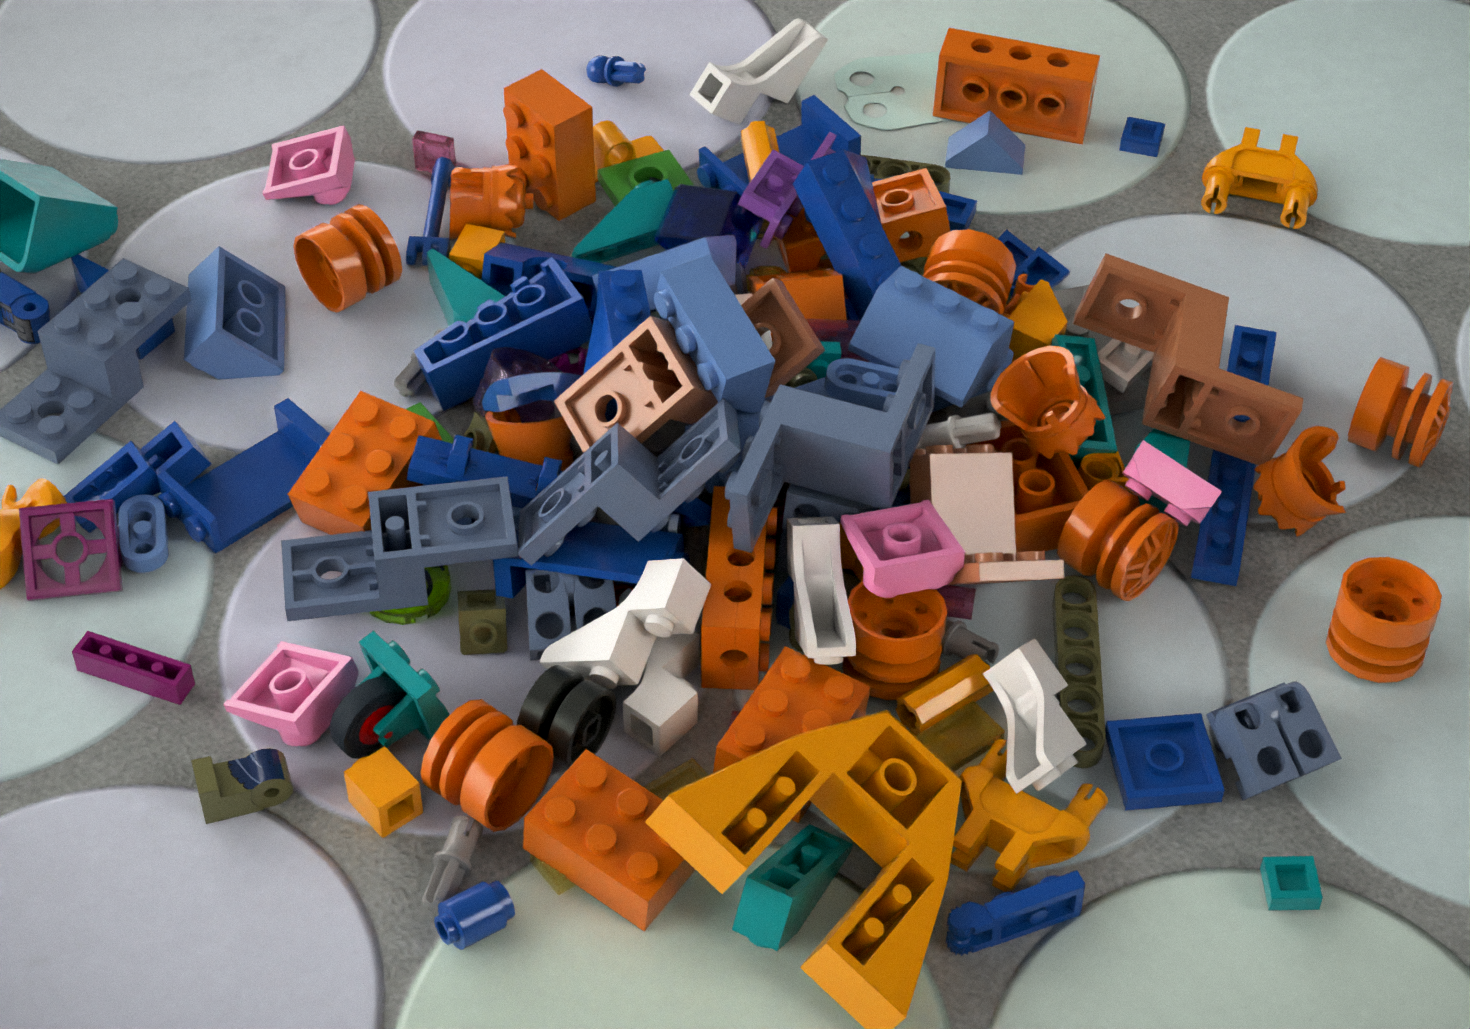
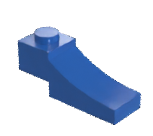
M174 421L141 449L132 441L128 442L64 495L67 503L113 499L115 500L117 514L119 513L120 506L133 496L160 493L157 474L165 470L175 481L184 487L207 469L211 462L194 438ZM75 516L78 524L88 533L97 528L93 522L84 517Z

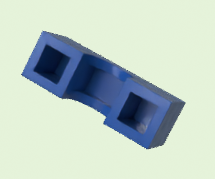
M502 242L484 254L481 281L504 296L512 292L510 286L522 276L530 280L542 272L540 264L553 257L583 297L589 316L592 318L595 316L597 305V291L592 276L598 274L599 271L616 268V266Z

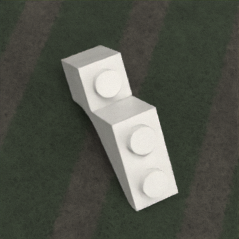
M797 18L742 62L730 66H720L709 62L689 95L711 114L740 125L760 93L788 103L828 39L808 22Z
M833 516L787 518L788 574L794 582L795 639L807 658H814L815 663L824 665L842 663L843 657L856 656V638L843 581L840 524Z
M684 558L647 561L637 585L619 606L549 645L543 652L539 663L546 669L554 665H561L581 675L584 680H591L608 689H614L617 685H638L656 636L667 638L671 634H692L694 632L711 583Z
M628 588L619 596V605L633 590ZM695 630L692 634H671L667 638L656 636L641 676V683L623 701L624 732L659 757L698 723V692L684 679L699 665V634Z
M1034 638L983 673L999 698L1008 722L1006 777L1016 794L1030 784L1038 792L1078 763L1073 754L1087 744L1059 705L1060 702L1055 696L1067 687L1068 684Z

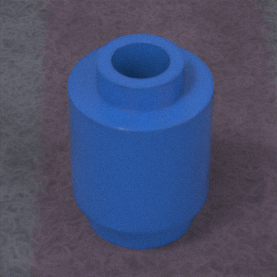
M482 881L439 903L438 916L434 918V923L439 936L445 944L450 945L453 943L455 947L463 950L504 929L507 921L515 916V908L508 891L499 881H493L490 884Z

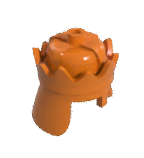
M492 165L491 167H483V169L458 167L452 170L449 240L458 239L466 224L505 231L506 237L516 238V233L512 232L511 228L522 226L525 220V209H533V193H526V180L524 176L515 173L518 171V165Z
M1061 346L1041 347L1016 359L997 378L990 395L992 407L1010 422L1020 427V431L1024 435L1034 458L1039 455V452L1049 459L1053 457L1054 453L1067 452L1071 455H1076L1082 443L1094 434L1096 420L1101 421L1105 419V415L1097 405L1098 401L1080 385L1072 353Z
M513 408L503 412L489 411L486 413L485 419L499 450V455L543 466L545 457L561 460V471L567 469L574 462L573 451L570 449L572 432L563 416L546 421L521 423L519 414Z
M1323 426L1309 427L1299 434L1286 453L1272 458L1254 469L1258 474H1261L1253 487L1258 492V500L1262 501L1258 508L1259 515H1271L1277 521L1278 528L1281 530L1296 528L1295 534L1298 537L1326 516L1346 513L1344 507L1339 506L1336 501L1337 494L1345 490V481L1335 483L1329 469L1321 461L1335 449L1339 439L1336 431Z

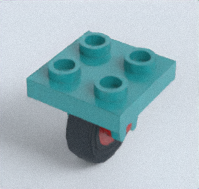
M373 630L358 642L371 673L342 699L333 713L329 726L333 742L346 755L354 759L370 756L384 746L388 748L415 729L430 742L442 722L450 715L443 703L436 697L440 689L431 675L422 668L416 672L409 665L410 659L398 643L392 640L387 644Z

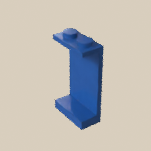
M812 95L801 101V125L777 136L776 139L779 153L805 166L807 161L813 158L829 132L837 135L831 147L832 150L835 152L846 150L861 156V135L819 98ZM706 146L700 148L697 175L701 184L706 189L713 191L722 200L724 206L730 211L733 210L744 222L757 217L751 211L738 205L744 190L749 185L744 154L741 153L722 162Z
M289 398L274 406L277 432L188 485L182 487L165 470L157 474L161 491L158 498L164 504L165 513L170 518L177 517L185 525L187 532L193 540L198 543L203 541L215 553L220 552L293 507L288 496L289 491L330 434Z
M588 522L582 527L576 525L565 535L562 545L555 553L549 557L543 555L532 566L519 555L518 557L493 559L496 596L513 599L526 585V570L537 569L637 584L643 574L647 561L684 558L690 564V557L688 553L684 552L683 534L662 531L652 533L650 531L638 542L621 526ZM519 528L515 531V532H516V539H517V547H518Z

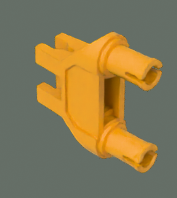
M1245 127L1241 144L1219 153L1204 168L1202 182L1206 188L1201 199L1202 208L1210 213L1212 203H1216L1214 214H1219L1226 209L1229 194L1284 204L1280 215L1281 223L1289 228L1291 218H1295L1293 229L1303 227L1307 220L1308 207L1313 205L1317 199L1318 187L1310 169L1295 155L1298 137L1283 134L1279 151L1259 148L1257 144L1261 130Z
M998 739L992 744L991 749L979 765L967 767L960 775L962 780L960 797L965 822L954 836L953 846L956 849L951 855L950 863L967 872L988 846L1001 853L995 862V869L999 871L993 878L992 886L1003 892H1012L1029 869L1059 863L1079 854L1090 841V825L1100 811L1105 808L1108 799L1105 793L1098 787L1089 799L1087 795L1093 788V784L1090 783L1082 784L1066 809L1061 811L1022 790L1016 794L1011 785L1004 782L1006 778L1007 749L1003 754L1001 750L1006 745L1007 740Z

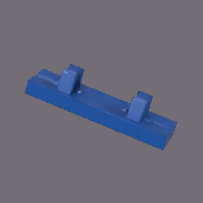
M419 435L409 464L406 480L425 485H435L508 476L511 504L514 507L524 508L563 471H561V460L545 457L543 466L473 449L472 438L455 435L454 442L449 443Z

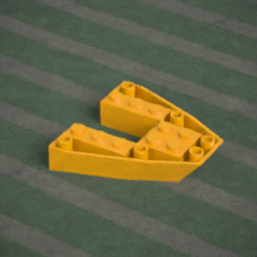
M888 710L800 733L673 791L645 821L712 886L723 894L747 870L805 803L810 800L883 869L800 968L865 1029H893L907 1017L949 877L962 780Z

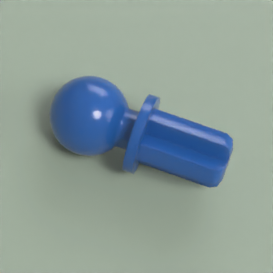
M598 55L593 57L586 67L587 77L595 83H608L611 86L618 87L623 83L640 84L645 79L644 72L646 68L642 63L625 61L620 56L609 58L604 55Z

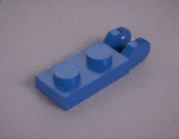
M1076 870L1062 876H1048L1038 882L1037 885L1015 893H1001L990 902L984 903V905L969 901L961 904V907L956 906L955 909H951V913H948L947 925L950 931H947L946 936L947 948H950V952H954L955 955H968V952L974 953L988 947H993L1078 917L1082 911L1085 882Z

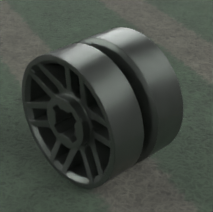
M554 665L548 668L530 689L521 707L517 725L524 726L548 742L553 748V761L568 769L586 749L596 754L601 748L614 719L616 696L612 690L591 680H584L581 675L561 665Z

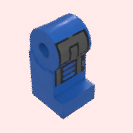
M0 272V324L15 331L18 338L24 343H41L38 330L50 321L48 301L43 296L37 294L36 291Z

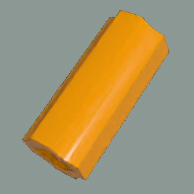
M753 121L747 128L741 130V144L749 183L771 151L774 149L779 152L775 129L768 126L765 121Z
M971 654L896 698L897 708L895 710L901 723L914 735H922L993 692V688L983 675L984 672L990 669V666L978 654Z

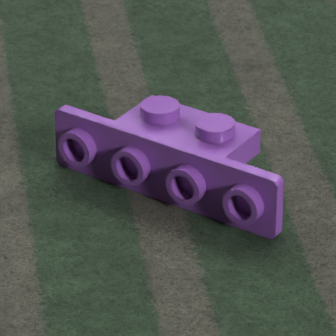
M829 132L811 160L835 153L831 147L837 135ZM774 149L744 190L738 205L751 211L756 216L770 222L759 245L765 249L769 247L775 237L780 240L784 238L794 219L789 215L797 217L803 208L793 182L804 166Z

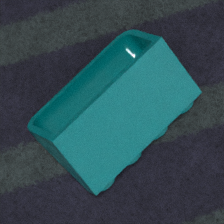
M0 159V261L14 271L36 274L106 242L111 235L115 234L118 228L117 206L53 167Z

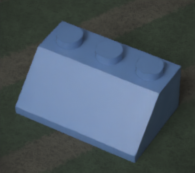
M734 235L704 237L607 271L620 269L642 270L650 313L657 311L654 294L657 291L661 271L708 254L713 259L729 287L735 285L737 243ZM598 274L592 276L596 291L598 290Z
M218 246L188 275L191 301L187 304L184 360L194 368L202 370L218 380L278 376L284 371L285 286Z
M708 254L661 271L657 291L654 294L656 309L662 318H668L675 330L676 340L681 351L684 354H689L697 366V373L702 386L706 390H711L718 402L724 398L737 410L752 414L761 411L775 359L711 256Z
M900 266L876 290L849 343L848 350L874 364L899 369L904 359L910 361L918 343L934 347V394L962 408L1006 362L1015 321L929 280L917 272Z

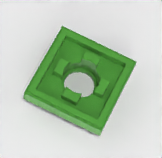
M669 149L597 170L598 182L614 206L633 190L635 186L649 181L650 177L660 179V181L669 180L683 211L701 206V194Z

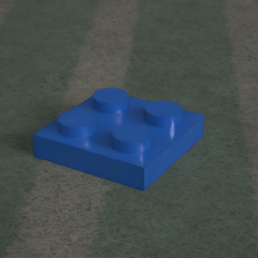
M1201 713L1106 721V742L1125 811L1222 802L1225 789Z

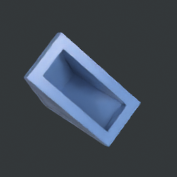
M988 111L948 138L945 168L1022 175L1025 144L993 112Z

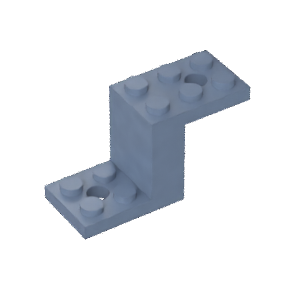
M918 343L910 361L905 359L902 361L897 376L898 389L895 395L888 394L882 411L780 384L772 401L766 400L762 406L759 416V429L755 437L750 435L745 442L742 452V465L739 471H733L726 483L725 499L730 500L727 526L732 528L734 548L752 553L784 482L882 509L891 508L934 408L935 348Z

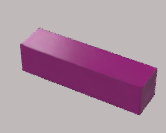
M90 631L85 633L72 651L77 671L181 705L195 685L190 664Z

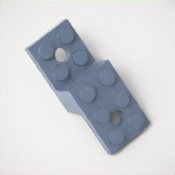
M124 258L38 330L47 369L0 409V436L56 464L63 461L144 388L136 349L191 301L189 288ZM52 413L61 414L60 416H47Z
M723 398L658 457L654 456L617 422L520 510L518 555L531 566L543 555L546 557L551 556L562 545L565 535L576 525L578 527L586 525L594 517L598 507L638 542L650 531L655 533L662 529L669 521L672 512L684 501L689 503L697 498L704 489L706 481L718 471L720 473L727 471L737 461L741 445L736 409Z
M508 476L368 492L372 530L281 540L287 622L428 605L424 567L518 557ZM467 517L477 520L470 525L455 523L459 519ZM329 571L342 573L334 579L321 578L324 573Z

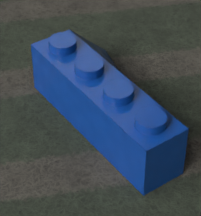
M841 150L807 161L793 182V186L834 270L842 274L844 290L861 321L878 287L901 264L882 228L866 157Z
M553 257L541 263L542 272L530 280L522 276L510 285L512 292L498 302L488 299L478 306L475 317L467 323L458 320L413 350L429 389L443 411L455 405L463 404L469 398L486 391L491 384L498 380L517 376L529 369L537 368L544 362L569 350L576 349L590 340L593 325L584 299Z
M620 269L616 271H599L597 305L583 375L651 316L642 270ZM615 398L611 399L606 405L605 417L608 422L616 416L618 411V404Z

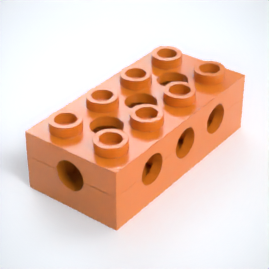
M949 28L939 54L933 116L971 123L988 111H991L1011 131L1083 144L1091 115L1100 55Z
M927 168L872 182L882 228L899 262L919 257H928L931 245L939 236L950 232L946 205ZM804 207L797 217L790 214L789 216L794 219L782 240L776 238L778 250L787 273L828 268L834 270L830 259H820L826 254V251L812 223L806 220ZM905 232H908L910 235L907 238H900Z
M714 486L706 579L711 583V587L703 605L701 625V688L755 690L759 682V671L768 672L770 644L761 643V641H769L771 636L772 608H765L764 605H772L774 573H766V570H774L776 539H768V535L776 536L777 508L771 509L752 553L735 549L732 528L727 526L730 500L725 499L726 486Z

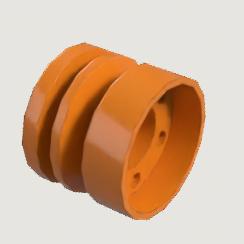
M357 204L344 211V213L331 218L330 224L323 222L296 236L294 240L295 260L308 288L322 305L336 313L363 300L366 292L373 294L383 289L384 286L386 287L396 282L402 274L401 256L394 238L380 217L365 205Z
M971 229L952 230L939 236L931 245L922 276L1003 316L1014 280L1016 264L1010 250L1000 240L991 235Z
M1380 357L1374 365L1357 403L1347 441L1377 452L1387 436H1391L1394 438L1391 457L1397 460L1401 459L1409 443L1413 444L1408 463L1421 468L1428 454L1437 446L1444 431L1451 410L1450 400L1454 383L1441 379L1431 396L1428 393L1432 382V375L1424 373L1414 389L1408 388L1409 367Z
M1106 479L1088 491L1072 511L1059 538L1057 554L1060 560H1064L1065 564L1082 575L1091 577L1096 574L1099 586L1111 589L1113 595L1121 600L1130 601L1144 592L1163 569L1176 543L1179 526L1175 518L1165 513H1159L1158 508L1151 504L1145 503L1140 506L1139 498L1136 494L1115 481Z
M1370 557L1353 563L1343 573L1336 606L1333 610L1327 633L1326 645L1332 659L1342 669L1354 676L1377 683L1399 682L1412 677L1423 665L1430 634L1434 629L1440 610L1442 595L1437 583L1424 570L1399 559Z
M862 581L851 590L848 604L856 638V656L843 657L842 668L844 674L871 686L869 696L884 700H896L899 696L939 673L943 649L941 643L945 634L947 609L944 598L936 589H926L900 594L892 598H883L869 591Z
M470 700L456 708L442 722L431 738L423 756L420 772L422 782L453 805H461L463 812L491 831L506 830L518 822L531 809L542 793L552 770L554 760L553 748L548 742L524 726L514 725L512 719L501 711L496 710L484 700Z

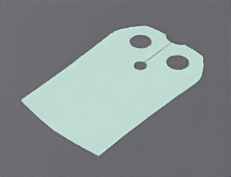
M940 51L860 58L839 69L834 74L838 91H842L848 97V102L844 107L854 123L881 130H895L951 120L933 116ZM857 72H866L874 77V81L867 86H858L850 81V77ZM901 87L905 92L901 95H895L891 92V89ZM870 103H878L885 106L887 112L882 117L873 118L863 113V107Z

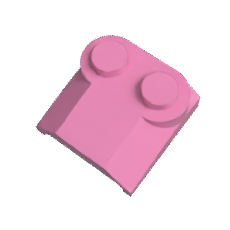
M344 125L272 144L273 151L266 188L263 190V196L266 200L313 196L317 203L334 205L346 197L351 188L355 158L351 138Z
M1144 440L1122 472L1129 479L1125 484L1127 489L1146 501L1153 495L1167 504L1164 512L1186 527L1191 520L1200 524L1222 492Z
M929 500L865 513L841 515V525L854 552L864 567L863 584L869 591L879 597L892 598L900 594L941 588L951 583L955 574L964 567L965 551Z
M281 641L277 645L278 648L231 699L227 700L223 705L229 713L278 730L283 742L287 745L308 746L315 743L330 726L333 713L338 705L355 688L359 671L353 658L350 656Z

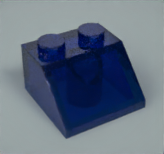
M680 184L672 194L654 240L665 250H669L704 237L734 235L737 243L736 264L740 262L745 269L764 219L738 205L741 196L736 191Z

